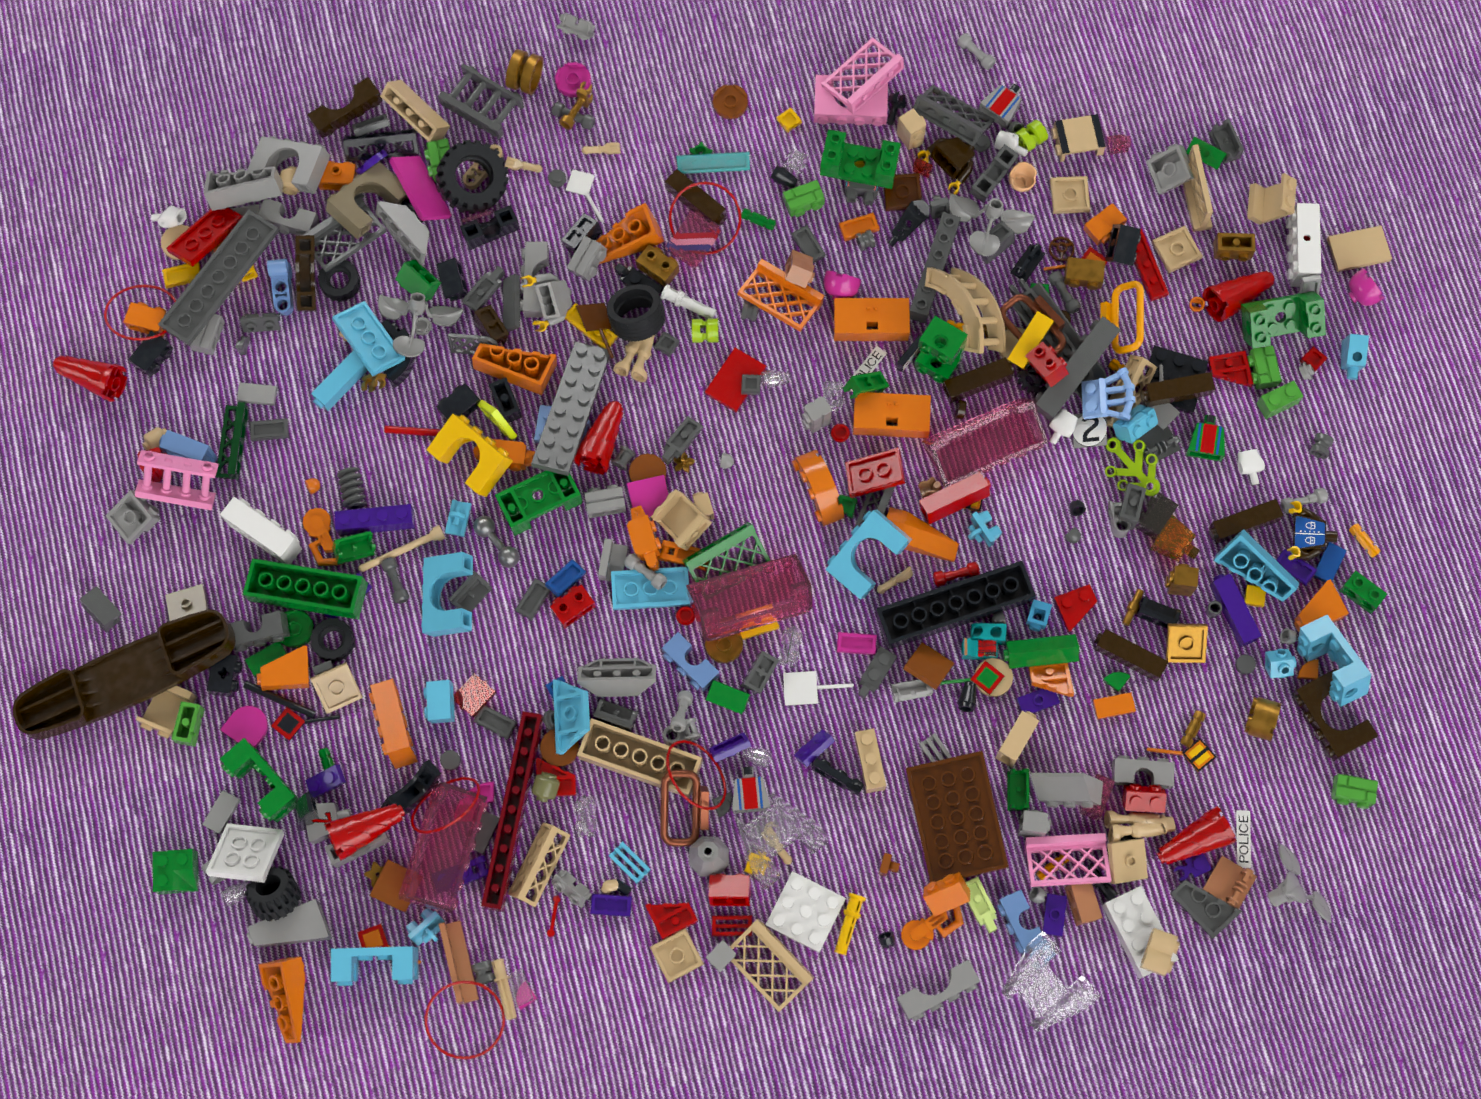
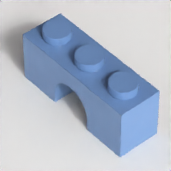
M677 632L662 647V652L664 653L662 656L668 663L673 662L677 666V672L683 677L686 675L691 680L689 683L696 690L700 689L704 692L712 684L713 680L720 676V673L707 659L699 665L689 664L686 661V656L692 651V645Z
M1022 890L998 900V912L1001 917L1005 916L1007 921L1005 926L1008 933L1014 935L1016 940L1014 945L1019 954L1022 953L1025 957L1048 945L1040 927L1027 930L1020 925V914L1030 908Z

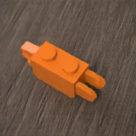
M493 439L496 442L495 446L505 449L509 453L508 457L513 460L508 467L510 470H526V467L531 466L535 452L528 450L524 442ZM475 446L473 453L475 458L479 460L480 451L478 446Z
M642 506L633 507L630 509L632 520L628 522L627 528L634 552L641 561L646 562L649 570L656 572L660 567L657 557L661 556L659 549L662 548L659 537L656 538L654 534L657 531L654 520L650 521Z

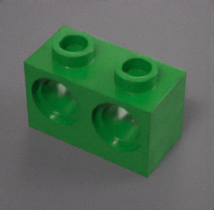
M1356 570L1339 590L1370 614L1377 609L1387 596L1385 591Z

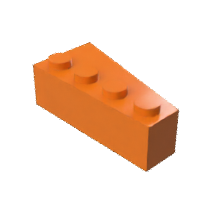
M480 343L472 357V363L475 370L498 379L506 377L508 383L542 395L557 366L556 354L545 355L533 351V353L524 352L516 348L514 350L504 349L502 346Z
M393 678L370 685L372 693H369L372 705L375 704L376 707L373 710L375 720L379 721L380 724L377 730L379 737L384 740V743L381 744L384 755L389 756L395 769L417 763V756L411 748L413 747V742L409 731L406 730L408 724L404 713H402L404 711Z

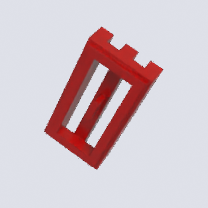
M752 915L712 916V937L741 936L744 932H716V929L749 928L752 925ZM748 920V924H716V921Z

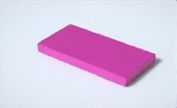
M421 156L392 157L389 160L420 221L449 219L452 216L445 201L442 199V195L438 192L432 177H429L428 169Z

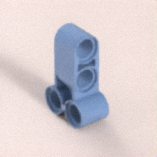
M286 258L267 261V270L269 277H271L274 308L281 315L288 316L294 310L291 264L288 263ZM281 284H285V290L279 292L278 287ZM287 302L288 307L285 310H280V305Z

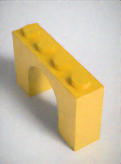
M452 414L426 450L438 461L448 464L462 445L474 441L479 448L480 459L477 467L465 484L478 495L487 497L513 460L508 457L509 453L505 449L495 446L496 442L492 438L484 437L482 435L483 431L475 425L471 426L469 424L470 420L462 414L460 416Z

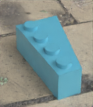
M1244 529L1220 550L1213 560L1227 567L1231 572L1244 577L1248 582L1261 587L1262 590L1282 602L1293 594L1299 586V582Z

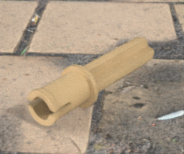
M497 959L491 962L495 975L494 982L498 985L505 1017L507 1020H512L517 1015L508 982L510 976H507L504 959Z

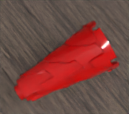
M1262 271L1209 286L1204 289L1202 296L1204 302L1208 301L1209 304L1205 309L1215 321L1223 322L1239 312L1241 304L1253 302L1252 300L1272 287L1275 281L1274 275L1271 272Z
M68 355L59 356L53 362L56 373L102 397L103 400L115 401L113 398H119L126 387L127 377L123 376V372L127 373V371L118 364H107L83 358L79 359Z
M612 401L607 406H604L601 414L598 415L578 447L574 463L578 466L583 463L585 465L584 470L603 475L609 469V463L619 432V425L624 414L622 405L619 402Z
M395 803L383 808L329 821L324 824V827L329 833L328 837L339 860L342 861L375 840L392 826L401 822L405 813L402 806H397Z
M1218 806L1211 808L1169 842L1158 848L1159 852L1156 854L1160 862L1169 865L1176 861L1201 855L1235 843L1237 841L1234 838L1235 834L1226 817L1219 814L1221 812Z

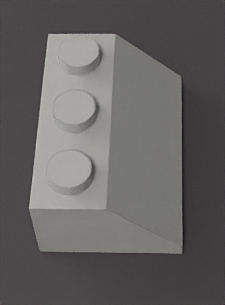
M1031 773V779L1038 800L1046 803V807L1058 808V805H1063L1067 808H1075V805H1081L1083 808H1093V805H1101L1103 781L1085 773Z

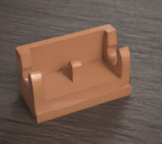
M1075 884L1064 887L1076 926L1103 918L1092 884Z

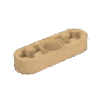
M493 144L490 146L493 151L497 149L500 152L498 154L500 158L503 157V152L499 145ZM476 162L463 175L464 186L469 190L478 188L488 176L486 170L480 171L478 169L480 164ZM474 178L475 182H468V179Z

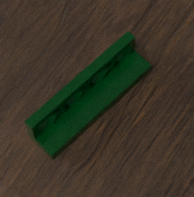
M238 402L237 406L226 405L216 478L239 480L249 407L245 402ZM230 411H236L234 422L229 418ZM234 427L233 437L230 440L227 437V431ZM231 445L230 456L227 458L224 450ZM229 462L227 474L221 473L222 467Z

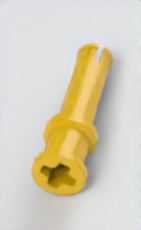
M853 893L848 895L850 897L847 908L843 911L845 915L844 922L834 950L835 953L845 956L847 955L856 920L861 917L862 903L866 900L865 897Z

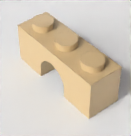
M874 728L855 732L854 739L861 762L866 794L885 790L886 781Z

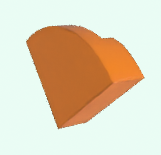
M1311 660L1305 663L1299 670L1297 679H1317L1319 660Z

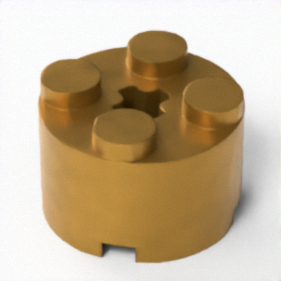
M1254 697L1249 712L1253 716L1249 715L1244 732L1248 733V735L1271 741L1282 703Z

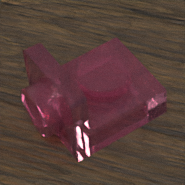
M1124 134L1108 136L1107 143L1110 155L1128 152L1131 145L1130 136H1125Z

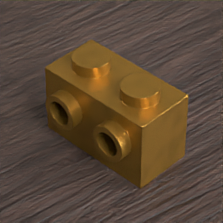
M1217 233L1213 241L1214 259L1228 261L1230 259H1238V261L1251 260L1256 251L1255 234Z
M649 244L636 260V267L664 287L670 284L679 273L677 260L671 256L667 257L664 255L663 251L657 246L653 247Z
M1068 257L1065 266V285L1072 288H1078L1079 286L1087 287L1089 290L1101 289L1104 281L1105 261Z
M1188 564L1175 565L1173 570L1169 571V576H1166L1165 588H1168L1167 594L1191 597L1198 587L1199 568L1190 567Z

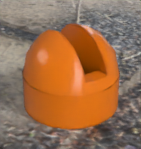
M1194 297L1189 302V308L1193 312H1200L1205 306V302L1201 297ZM1192 303L1199 304L1201 307L1192 306Z
M310 478L305 480V485L310 494L319 491L320 482L318 479Z

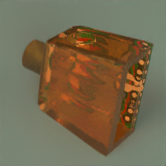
M1173 515L1150 548V550L1175 561H1179L1183 554L1195 559L1200 551L1191 544L1195 534Z

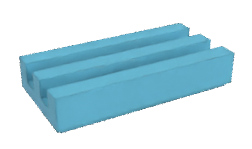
M623 841L608 855L636 884L651 870ZM622 848L645 869L643 872L621 852ZM617 854L639 874L637 878L615 857Z

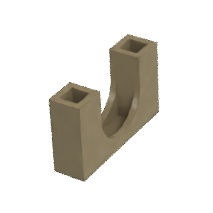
M380 161L362 175H357L350 184H345L338 193L330 195L326 201L325 211L357 240L371 229L373 221L356 204L354 198L357 195L370 192L381 196L386 202L401 205L403 200L409 199L399 179Z

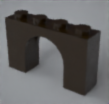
M1337 668L1296 689L1292 693L1295 705L1302 709L1305 721L1311 724L1314 729V736L1318 741L1322 742L1325 747V754L1333 762L1378 737L1368 719L1347 730L1334 729L1324 721L1321 714V705L1323 700L1330 696L1329 691L1331 681H1333L1332 674L1334 671H1337Z

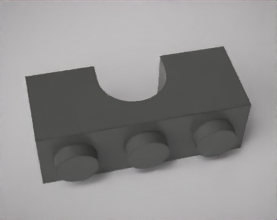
M1004 144L988 168L973 184L969 193L984 203L1017 161L1019 154Z
M279 610L261 615L262 626L256 632H252L251 624L244 620L230 623L236 639L234 650L237 652L246 651L247 647L265 646L266 642H281L284 638L290 637L287 614Z

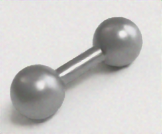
M488 516L478 517L474 522V531L480 537H488L499 550V563L506 568L517 565L520 558L519 552L514 547L504 546L494 533V521Z

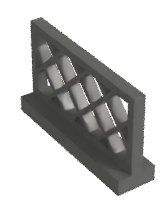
M932 85L924 94H919L913 106L919 116H923L924 119L972 146L977 144L979 138L995 120L935 85Z
M361 197L355 200L356 204L373 219L371 226H378L380 228L374 233L369 231L365 233L361 242L354 243L355 237L350 232L345 231L344 227L332 216L303 234L314 235L315 247L323 245L322 251H315V260L325 272L387 232L386 228L370 211ZM332 235H338L337 241H328ZM342 235H350V242H341ZM327 245L336 246L335 251L326 252ZM340 246L348 247L345 253H338ZM324 256L333 257L332 261L327 265L323 263Z

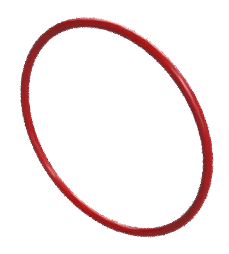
M697 182L685 187L673 200L669 211V226L672 235L675 236L672 226V210L679 196L687 189L703 184L723 189L732 197L738 210V227L733 238L724 247L712 252L690 251L700 255L715 254L726 249L737 237L741 226V210L736 198L725 187L713 182Z
M154 285L127 287L117 292L107 302L104 310L105 323L114 334L128 340L143 341L165 334L166 331L164 330L159 334L145 338L128 337L116 332L107 320V310L115 297L130 289L141 287L158 289L168 294L176 302L177 300L170 292Z
M688 740L674 742L667 751L666 767L677 791L685 800L697 808L703 810L719 808L725 800L727 791L726 781L718 763L714 761L712 755L697 743ZM680 743L694 745L705 752L714 762L721 775L724 788L722 800L718 805L714 807L698 805L691 801L677 786L669 766L670 751L675 745Z
M460 777L449 780L433 789L414 809L411 816L412 828L416 832L428 834L441 831L459 821L476 803L480 794L479 783L470 777ZM460 780H470L476 784L477 793L475 799L458 818L434 830L423 831L415 827L414 817L418 808L435 791L447 784Z
M456 981L439 989L429 1001L425 1011V1029L432 1044L443 1054L456 1059H472L486 1054L498 1043L504 1031L505 1013L500 999L487 986L475 981ZM457 984H474L486 989L497 1000L502 1013V1026L495 1042L485 1051L472 1056H457L446 1052L435 1043L428 1028V1012L433 1000L443 990Z

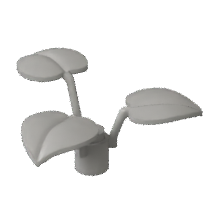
M952 193L949 198L950 213L961 217L960 222H969L971 217L976 219L986 211V216L989 219L986 233L975 231L969 238L971 248L982 256H992L1000 247L999 238L996 235L989 234L993 220L1000 217L1001 221L1009 226L1015 234H1023L1029 229L1035 218V215L1013 209L1004 211L1003 202L997 198L991 199L989 204H985L984 208L980 211L978 204L972 199L956 196Z
M422 293L411 294L408 303L404 300L386 297L381 294L378 300L379 312L387 319L397 320L401 316H406L409 311L413 314L411 337L399 336L393 341V349L398 354L406 357H416L424 351V341L414 338L417 316L421 315L424 310L429 318H433L434 324L443 327H449L457 323L463 313L461 308L434 306L428 309V303H425V295Z
M1280 843L1277 844L1279 846L1280 859L1290 872L1286 874V879L1278 884V888L1268 893V898L1272 905L1278 907L1285 902L1289 904L1294 901L1305 904L1307 899H1310L1317 913L1329 924L1332 923L1330 908L1325 898L1317 891L1312 892V895H1306L1305 890L1299 883L1296 875H1300L1301 869L1296 856L1286 846Z

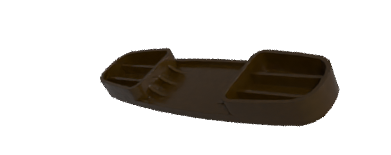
M207 609L163 623L159 626L157 632L108 652L72 671L61 669L19 694L12 708L15 723L20 731L32 739L42 740L89 725L142 703L190 679L227 657L234 649L236 642L232 625L218 611Z

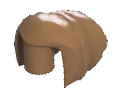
M930 477L927 481H922L918 484L922 498L942 490L941 483L935 481L934 477Z

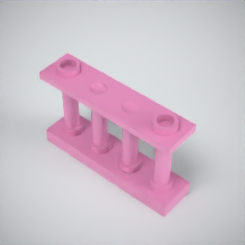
M141 450L137 465L144 466L143 480L139 479L135 497L212 510L216 493L209 492L210 478H215L219 466L218 463ZM152 467L164 469L163 483L151 481ZM172 471L183 473L182 487L170 485ZM191 474L202 476L201 490L190 488Z

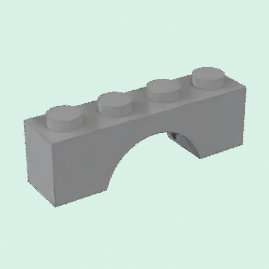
M525 241V248H522V259H525V265H521V276L530 275L534 277L541 269L549 266L548 242ZM524 278V282H521L520 286L521 294H523V300H520V311H523L525 317L544 318L535 286L533 284L523 288L522 286L528 283Z
M969 959L949 970L950 981L942 993L926 995L914 988L897 997L896 1000L907 1020L913 1019L915 1022L924 1017L923 1012L929 1009L931 1012H934L942 1007V1002L948 1000L950 1003L960 998L959 993L965 990L969 993L977 989L976 984L980 982V979Z

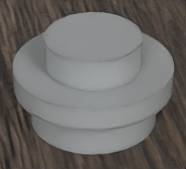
M425 317L417 318L415 333L421 336L427 335L432 329L430 320Z
M1306 362L1302 363L1303 365L1299 366V370L1303 379L1312 380V375L1315 374L1312 365H1307Z

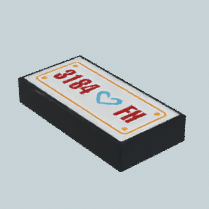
M918 335L897 361V369L900 372L904 371L920 351L918 343L922 335Z

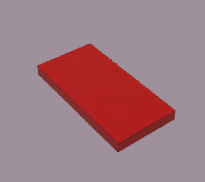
M228 207L214 211L210 209L166 249L168 253L193 267L229 235L243 216Z

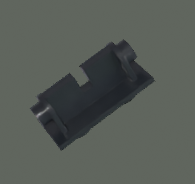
M1038 243L1035 245L1030 244L1010 273L1019 279L1022 278L1026 282L1046 254L1041 251L1042 246Z

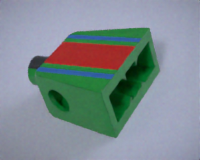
M1205 415L1204 423H1197L1195 425L1185 456L1219 462L1223 460L1225 456L1224 427L1215 425V416Z

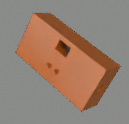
M834 298V341H909V298Z
M860 393L854 398L853 435L928 438L930 432L931 395Z

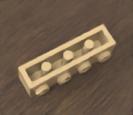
M402 80L387 82L380 97L428 142L443 139L450 125Z

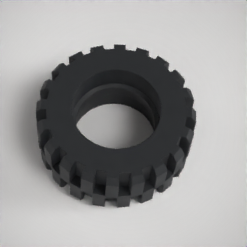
M465 140L463 143L459 142L452 148H449L440 160L436 170L437 175L435 176L436 182H438L437 189L438 192L443 194L442 199L450 203L449 206L451 208L456 207L462 213L468 211L469 214H475V212L482 213L486 209L492 208L505 193L509 180L507 177L508 167L504 166V158L498 156L500 152L497 149L493 151L490 148V144L485 143L483 145L479 140L474 142ZM473 161L480 164L486 170L489 183L485 190L480 193H470L460 187L456 180L455 172L462 162Z

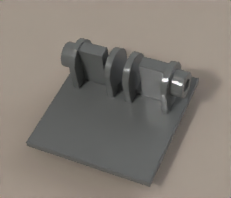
M1156 425L1137 439L1142 440L1146 444L1143 452L1145 462L1149 454H1155L1159 461L1181 450L1178 444L1180 442L1177 435L1173 436L1168 426L1163 430ZM1140 442L1137 444V448L1141 449L1143 444ZM1150 457L1149 462L1154 463L1155 457Z

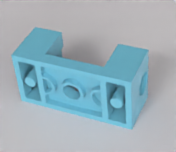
M1328 615L1300 627L1297 646L1299 655L1301 657L1304 656L1307 662L1328 653L1331 661H1335L1339 666V670L1334 671L1332 674L1333 681H1331L1329 695L1334 702H1337L1342 707L1368 694L1371 672Z
M419 947L331 949V982H337V986H353V982L358 981V961H372L374 956H377V960H392V980H398V984H413V980H419Z

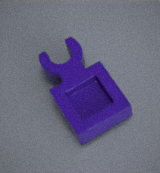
M1204 854L1185 859L1184 863L1186 866L1180 865L1173 869L1174 872L1178 870L1183 872V877L1178 879L1179 882L1187 879L1189 874L1194 879L1212 870Z

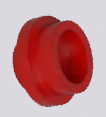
M837 424L831 430L832 439L839 443L845 442L850 436V430L844 424Z
M688 606L681 607L676 613V619L679 624L688 626L694 622L695 612Z

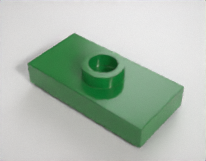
M1194 136L1186 153L1189 155L1192 146L1198 144L1202 162L1218 170L1227 153Z

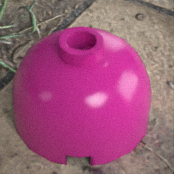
M1363 268L1350 279L1349 288L1351 292L1348 295L1354 303L1358 301L1361 305L1371 306L1383 300L1384 297L1381 295L1382 293L1371 277L1368 278L1366 275L1367 271Z
M826 271L823 284L825 291L834 300V298H853L858 293L862 280L847 274Z

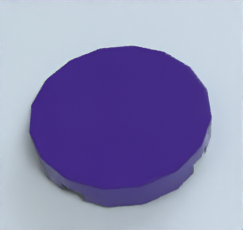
M382 149L380 153L375 154L364 162L361 168L358 167L356 173L362 175L369 168L388 156L387 152Z

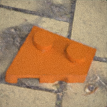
M1068 663L1028 667L1032 686L1068 697H1074Z

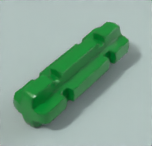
M744 208L741 213L742 219L747 221L749 219L750 222L762 227L766 226V229L773 230L776 226L775 220L767 219L766 216L756 212L752 213L747 208Z
M328 748L318 751L324 770L334 765Z

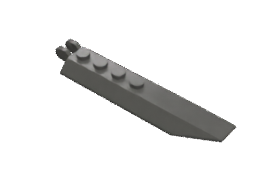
M1021 278L1018 280V283L1024 291V295L1030 297L1033 302L1041 295L1064 320L1065 326L1060 331L1066 338V345L1057 357L1061 356L1067 363L1070 360L1067 356L1072 349L1077 350L1080 344L1078 342L1081 337L1040 282L1033 288H1030ZM1014 285L1009 286L1013 296L1020 294ZM1018 301L1012 307L1028 327L1035 314L1024 302ZM1048 330L1042 340L1047 347L1051 345L1055 348L1059 343L1050 330ZM1098 361L1081 382L1107 378L1105 370ZM1080 383L1074 392L1082 399V386Z

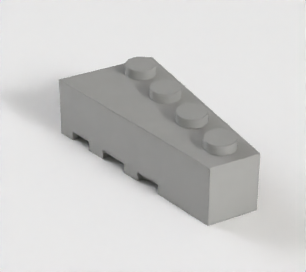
M276 167L253 168L251 171L238 169L237 172L231 173L228 170H221L220 173L216 174L213 171H207L204 196L212 211L236 205L240 206L249 202H258L271 197L275 198L282 195L283 182Z

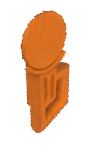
M313 508L303 517V527L309 533V537L318 538V540L310 543L308 546L318 566H337L336 558H323L318 549V546L322 545L325 553H333V540L329 534L332 530L330 527V515L322 508Z
M960 906L953 908L955 920L943 929L940 925L948 920L947 911L937 916L931 915L926 920L921 918L920 921L911 920L907 922L901 931V939L904 945L912 950L925 948L930 940L933 941L934 929H937L943 938L948 936L964 924Z

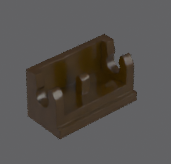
M491 304L475 311L473 322L481 335L490 337L497 343L502 342V344H505L509 332Z

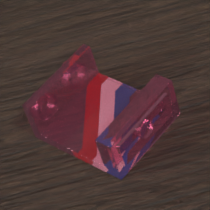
M690 210L687 218L672 240H669L665 246V250L696 270L719 237L721 231L719 230L720 227L714 222L704 220V216L701 213Z

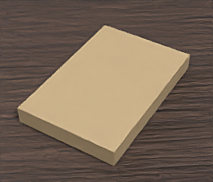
M1382 225L1332 235L1327 238L1337 272L1390 262L1392 260Z

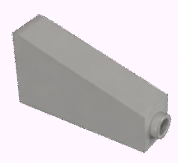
M317 899L294 907L292 913L289 912L286 917H281L277 921L274 919L267 921L265 919L248 926L247 938L250 944L259 948L330 940L332 935L321 904Z

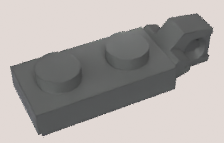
M497 266L492 273H484L463 298L462 303L474 312L481 309L500 287L501 279L505 275L504 270Z
M687 416L666 442L664 447L666 452L662 455V461L669 465L674 457L678 459L682 456L703 430V425Z
M883 647L879 648L861 677L859 684L862 685L858 696L865 699L869 691L875 692L878 690L897 659L895 654Z

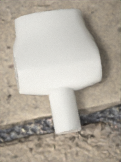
M1005 131L998 133L994 145L996 149L1000 151L1005 144L1024 157L1028 153L1027 149L1018 146L1019 136L1017 134Z
M169 206L161 214H152L151 219L152 221H158V224L163 228H172L184 223L186 212L183 208Z
M1061 408L1049 424V427L1055 431L1049 442L1056 445L1061 435L1069 438L1076 427L1078 418Z
M1257 449L1238 453L1239 473L1249 474L1252 486L1260 484L1257 473L1264 470L1265 463L1258 454Z

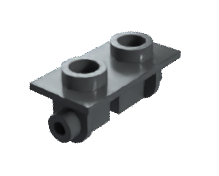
M276 312L263 313V317H260L259 314H245V316L240 318L244 333L281 330L279 324L280 314H276Z

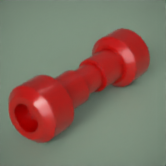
M974 561L967 563L966 567L959 568V570L948 572L940 570L934 572L932 576L935 586L940 587L955 578L979 575L980 569L978 563Z

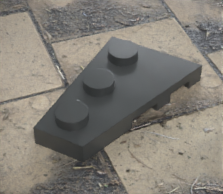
M1186 880L1170 893L1212 939L1242 912Z

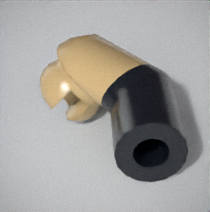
M619 879L606 880L601 888L602 893L606 895L618 890L623 895L628 896L632 890L631 887Z

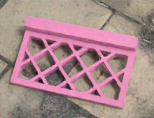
M872 37L821 83L822 87L848 107V111L854 114L904 69L903 57L899 54L895 55ZM874 45L878 48V52L868 53V49ZM888 56L891 58L889 62L880 63V57ZM878 57V63H868V58ZM865 58V64H855V60ZM868 68H878V72L868 74ZM852 69V75L842 76L844 70ZM855 69H865V74L855 75ZM865 79L863 85L855 86V80ZM852 80V86L842 87V81ZM832 81H840V87H831L829 84ZM842 91H852V95L846 99L842 96Z
M1106 833L1026 837L1024 848L1027 856L1030 887L1110 883L1111 873L1106 847ZM1093 850H1102L1103 856L1099 861L1090 855ZM1073 851H1079L1084 855L1079 862L1070 856ZM1053 852H1059L1064 856L1059 863L1050 857ZM1039 853L1044 859L1038 864L1032 859L1031 854ZM1086 858L1095 863L1091 870L1081 864ZM1066 859L1075 864L1071 871L1062 866ZM1046 860L1055 865L1050 873L1042 867ZM1099 866L1105 871L1106 877H1098L1093 871ZM1079 867L1087 874L1084 878H1077L1073 872ZM1058 868L1066 874L1064 879H1057L1053 876ZM1037 870L1046 875L1044 880H1034V874Z

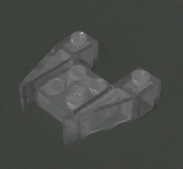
M773 792L770 793V801L773 805L746 825H743L738 817L735 819L736 828L752 875L764 890L780 879V871L770 859L798 838L811 854H814L828 843V836L815 820L807 817Z
M1043 931L1027 945L1024 950L1025 953L1020 962L1018 961L1016 964V969L1010 980L1006 982L1001 991L1002 995L1008 1000L1017 993L1033 1011L1037 1018L1029 1025L1037 1032L1086 1010L1101 996L1095 987L1083 976L1076 980L1069 988L1060 981L1046 964L1061 949Z

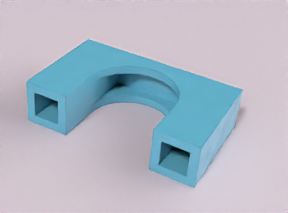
M869 510L863 517L864 522L861 526L857 525L852 530V537L849 541L845 540L840 545L839 550L841 551L837 556L833 555L828 560V567L825 569L859 599L865 598L876 583L857 566L855 552L858 545L867 538H874L898 555L902 553L912 540L878 510H873L872 512Z
M464 552L424 558L422 568V633L436 637L472 631V612L462 608L444 611L441 606L440 596L443 587L451 579L473 575V556Z

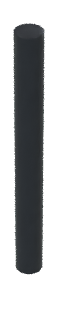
M246 681L243 685V688L312 719L316 715V711L269 690L262 691L260 686Z

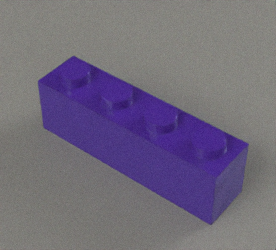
M411 504L334 511L335 530L339 536L355 535L368 531L376 533L415 529V513Z

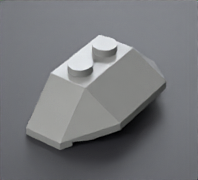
M384 201L377 202L375 214L382 220L383 225L413 260H417L420 265H423L429 238L427 226L422 224L416 214L407 206Z
M639 658L597 659L585 666L578 667L577 684L597 697L638 696L656 682V665Z

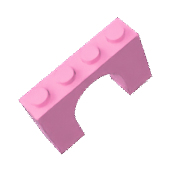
M816 75L814 122L819 124L836 123L838 125H845L847 123L859 126L864 124H873L874 126L886 125L888 83L852 114L848 111V108L839 105L834 96L822 87L821 83L830 75ZM834 81L829 84L831 87H833Z

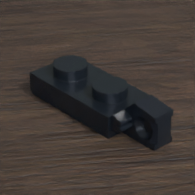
M618 263L614 268L615 273L621 276L619 280L625 286L647 285L655 289L659 295L663 291L662 286L631 266L626 268Z
M816 758L812 764L811 770L857 796L864 786L857 778L847 777L848 774L843 770H836L831 767V764L825 759L820 760Z

